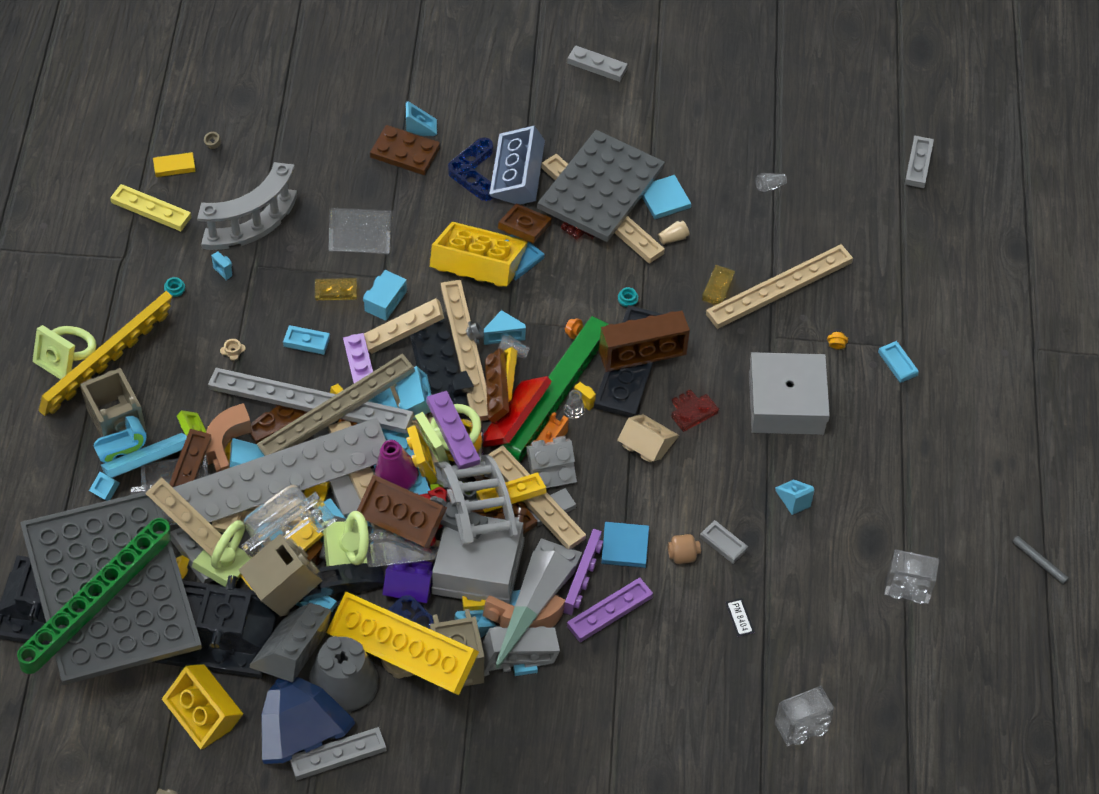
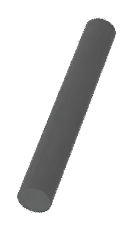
M1019 536L1014 538L1012 542L1059 582L1064 585L1069 580L1064 573Z

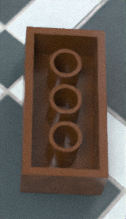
M682 310L601 327L599 353L605 371L687 355L690 329Z

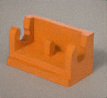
M553 412L550 420L534 441L544 440L545 443L553 442L555 437L565 436L568 432L569 418L563 416L561 421L556 419V413Z

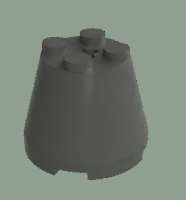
M330 637L321 647L309 675V682L323 688L348 714H352L351 711L360 709L365 705L368 706L374 699L379 685L378 671L375 664L363 649L362 644L349 637Z

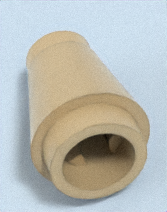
M676 221L659 233L658 237L662 245L684 240L690 233L684 221Z

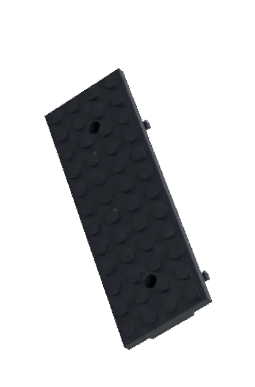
M17 555L0 601V639L26 643L46 623L30 559L26 556ZM232 575L228 576L226 587L182 580L202 649L154 661V663L180 667L204 664L209 671L262 679L264 672L250 668V663L274 632L278 614L265 605L253 590L235 588L238 578L234 575L233 579ZM44 641V642L41 643V644H42V645H48V644L51 643V642H50V641Z

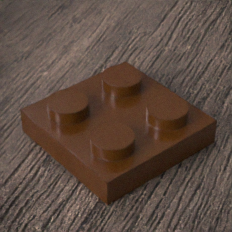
M516 203L499 221L498 229L505 231L507 234L522 238L527 242L534 243L551 225L552 218Z

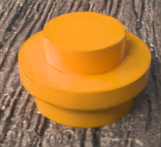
M833 332L832 335L827 337L829 347L834 349L845 348L848 343V337L844 336V333Z

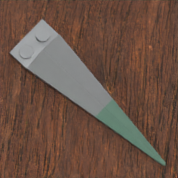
M542 538L540 539L535 551L532 553L496 662V669L502 665L545 606L574 574L582 558V552L566 549L565 546Z

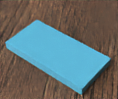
M180 433L101 464L102 470L110 478L116 477L181 451L187 436Z

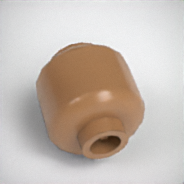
M691 534L673 536L671 542H668L669 559H673L676 564L695 562L697 554H701L700 542L695 541L694 536Z

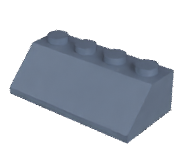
M535 125L499 134L489 193L491 197L519 205L536 201L545 140Z

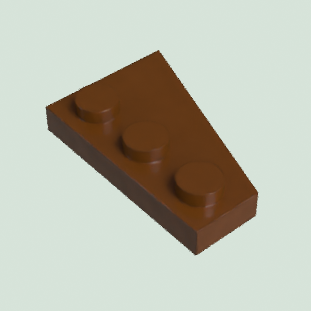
M276 404L273 410L263 413L251 423L252 432L248 434L254 443L257 444L308 411Z

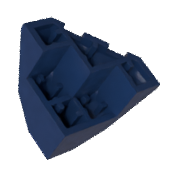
M296 677L293 682L278 678L275 684L268 690L261 715L262 761L264 764L287 762L292 759L296 752L304 749L305 753L323 746L321 741L325 739H338L345 736L353 727L355 721L323 688L299 677Z

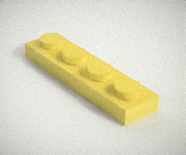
M120 184L110 198L111 203L178 231H182L191 219V212Z

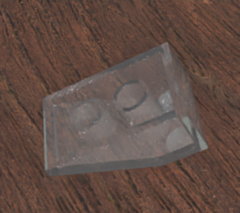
M384 528L375 529L373 533L369 534V547L366 556L368 567L431 560L437 557L439 547L433 545L428 549L393 532H386Z

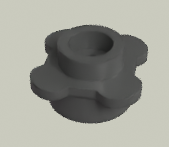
M469 321V327L466 329L467 336L471 341L474 340L476 344H479V339L484 337V332L478 322L472 324Z

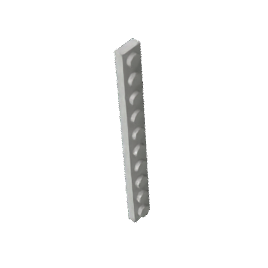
M215 368L208 383L210 390L308 412L336 395L220 368ZM367 401L340 419L362 423L378 418L381 428L407 434V428L410 427L413 421L414 413L413 411Z

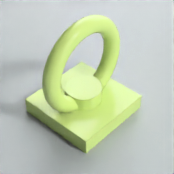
M42 325L36 331L33 362L57 378L62 379L72 371L73 361L86 359L96 350V340L89 332L78 327L62 326L50 330ZM70 334L79 336L88 343V347L83 351L74 352L75 345L60 335Z
M454 404L458 413H463L471 419L473 428L469 437L472 443H474L481 432L479 415L469 406ZM423 412L415 415L422 436L438 462L446 461L449 463L445 450H450L434 417L431 423H429Z
M353 511L344 522H324L322 524L326 566L372 563L368 524L362 513Z
M240 520L233 522L218 541L212 556L203 550L193 561L192 568L225 587L229 575H232V579L233 575L239 579L242 574L238 569L254 557L238 547L245 531L244 522Z

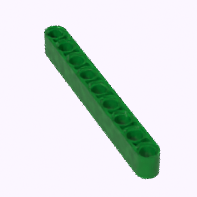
M594 316L590 317L549 375V379L552 381L550 386L510 443L502 444L518 462H521L527 454L526 446H530L531 442L537 439L550 420L551 414L557 411L598 352L601 327L609 325L608 323Z
M163 518L152 520L18 650L17 657L22 672L33 674L42 668L170 542V525L167 520ZM163 531L164 533L157 534L156 532ZM143 546L148 547L147 549H140ZM132 562L130 565H125L124 563ZM111 577L117 578V579L112 580V581L107 580V579H109V578H111ZM93 593H100L99 596H91ZM77 609H84L82 612H75ZM60 625H67L66 628H58ZM44 641H50V642H51V643H49L48 645H42V644H41V643H43ZM28 657L34 658L32 661L29 662L24 661Z

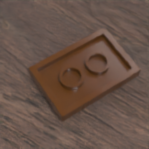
M386 125L370 151V158L425 175L440 149V142Z

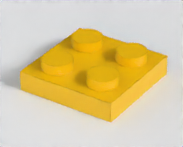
M415 425L407 428L409 437L406 439L410 449L415 454L412 455L415 467H419L421 476L426 477L430 484L437 482L435 466L427 442Z

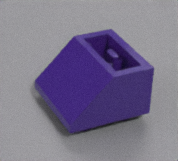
M403 556L394 558L386 569L382 595L427 603L430 599L433 585L432 572L434 565H432V562L425 560L413 562L410 561V558Z

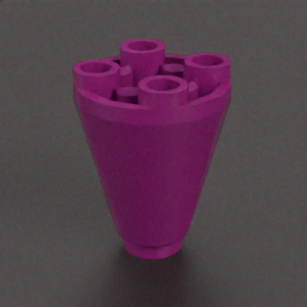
M387 440L382 444L375 468V475L409 490L415 485L419 476V470L415 467L412 457L395 440Z

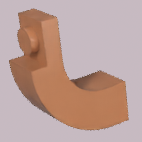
M244 403L228 408L220 413L210 423L206 431L212 437L206 457L208 465L214 464L216 473L230 468L225 455V448L233 438L252 432L250 418Z
M489 595L485 601L483 617L499 623L502 628H508L515 606ZM555 595L529 628L539 626L546 628L554 627L563 615L566 600Z

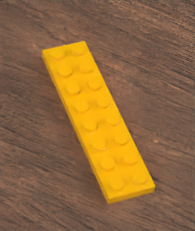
M165 291L44 393L41 397L39 412L44 416L49 412L51 414L55 413L61 407L60 403L64 399L68 401L77 393L76 389L81 386L80 384L92 379L91 376L96 372L101 374L107 368V363L111 359L116 361L123 354L122 350L125 347L131 348L138 341L137 337L142 333L144 335L148 334L153 329L152 324L157 320L162 322L168 316L167 312L171 307L172 295Z
M345 592L326 632L336 637L352 638L361 643L366 652L457 695L460 694L479 651L348 592Z

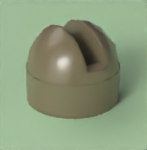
M209 132L205 135L204 142L210 149H216L221 145V138L218 133Z

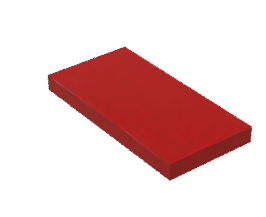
M548 376L520 382L512 393V398L509 402V412L495 423L492 422L483 434V447L510 443L550 386L552 381Z

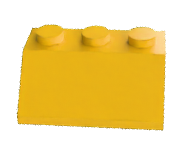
M204 664L185 666L162 698L163 702L200 749L206 748L230 732L243 715L242 711Z

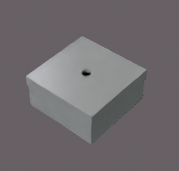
M751 352L749 386L752 433L824 435L826 423L829 421L830 416L825 354Z
M487 517L488 524L506 521L504 519ZM519 522L520 530H517L518 535L509 537L508 530L484 533L478 539L473 538L474 542L468 544L460 543L458 531L444 526L432 572V594L459 599L465 596L467 600L479 602L486 600L490 595L510 604L524 547L523 522Z

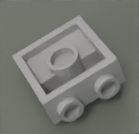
M566 436L555 437L553 442L545 443L544 440L531 442L532 446H526L530 473L538 472L546 488L577 482L572 441L566 439Z

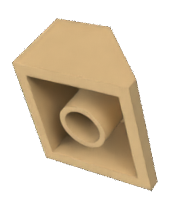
M642 414L628 418L618 441L623 443L622 446L629 451L635 450L641 454L640 457L642 459L652 462L660 460L679 435Z

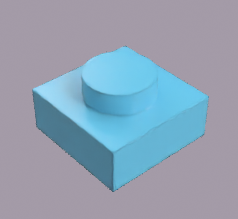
M218 251L211 255L213 268L225 280L232 277V262L230 259Z
M99 472L89 491L108 501L111 500L120 482Z

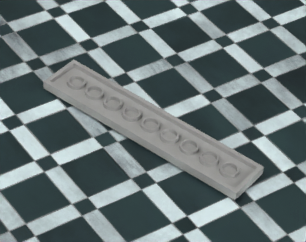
M374 418L173 488L211 523L377 464L380 448L386 439L378 418Z

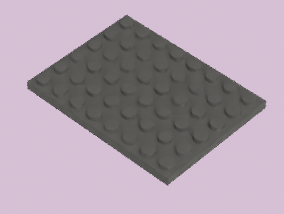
M147 491L20 522L46 622L152 520L156 518L164 519L161 508L145 494ZM158 531V532H156V533H157V534H162V533H164V532H163V531ZM171 541L55 654L62 685L202 649ZM143 546L140 549H147L148 547ZM125 562L124 564L130 565L132 562ZM111 577V578H109V579H107V580L112 581V580H115V579H117V578ZM93 593L91 596H99L100 593ZM84 609L75 610L78 613L84 611ZM60 625L58 628L63 629L67 625Z

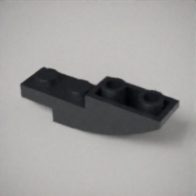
M350 563L318 568L320 570L318 575L322 582L299 602L340 592L344 596L345 592L354 594L383 587L385 577L381 565L372 563L354 565Z

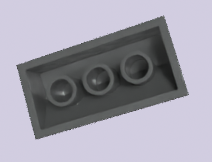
M308 603L289 612L250 663V668L293 682L327 634L331 609Z

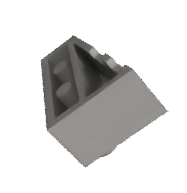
M544 626L528 628L502 665L496 669V662L508 628H489L482 643L485 657L484 676L489 675V671L497 669L509 672L511 671L510 667L524 664L525 668L552 664L560 652L555 628H546Z

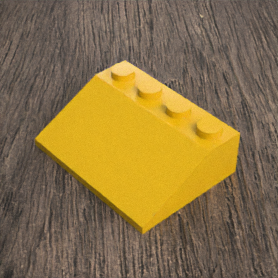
M451 222L432 244L429 267L436 268V270L441 272H452L461 277H471L481 282H491L500 287L508 286L514 278L515 271H517L528 242L504 234Z

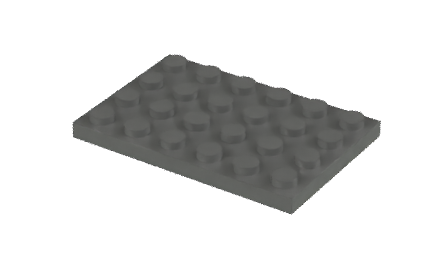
M595 130L539 200L537 209L608 242L662 171L665 162L603 132Z

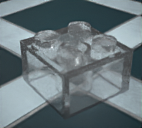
M895 549L887 574L884 594L896 599L904 598L916 603H929L936 583L939 558Z
M822 686L781 701L775 725L787 746L792 744L799 745L809 737L814 735L818 737L828 731L834 707Z

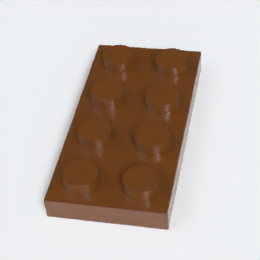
M373 475L357 511L363 514L366 521L429 549L447 507Z

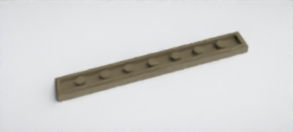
M402 353L257 443L259 450L266 456L300 444L414 373L413 365Z

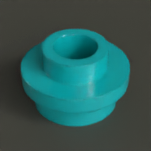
M172 277L166 281L164 290L171 294L172 297H178L184 293L185 284L180 278Z
M623 288L618 294V302L624 307H628V305L634 306L638 302V294L633 288Z

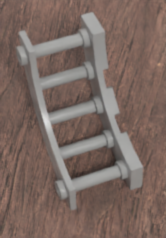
M274 162L267 178L256 189L242 197L226 202L201 203L197 220L207 222L208 228H205L202 239V249H229V246L237 244L243 246L266 236L277 228L286 214L290 213L297 198V190L288 189V182L292 176L294 164ZM269 203V205L260 213V209ZM252 213L251 220L239 224V217ZM231 220V227L216 229L215 221Z
M488 454L481 455L482 461H480L479 465L465 469H458L457 465L451 466L446 461L434 463L437 483L444 488H449L447 489V495L451 505H456L459 514H455L461 544L474 542L473 537H476L478 534L508 530V535L511 537L518 535L517 530H520L519 519L514 517L511 500L502 473L493 457ZM479 475H484V477L489 478L487 480L468 483L458 481L459 478H466ZM495 487L499 496L497 498L469 502V500L464 499L463 495L464 492ZM502 506L506 521L477 526L470 524L468 515L470 511Z

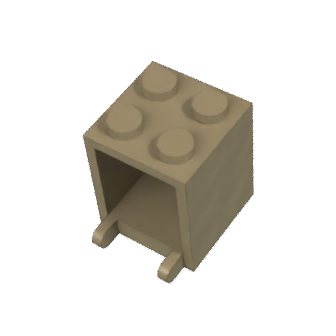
M121 368L109 371L104 375L89 379L80 384L86 409L101 437L125 430V416L137 417L144 430H146L141 405ZM117 399L120 403L107 409H99L100 406Z
M281 534L238 569L258 598L279 616H286L290 608L322 582L318 575L320 570L312 561L310 562L307 559L308 554L301 546L298 547L292 538L286 539Z
M465 609L466 618L439 623L438 615L435 614L433 615L434 624H430L431 630L479 651L463 686L484 683L485 657L476 616L471 617L470 610ZM438 686L439 691L446 690L445 688Z

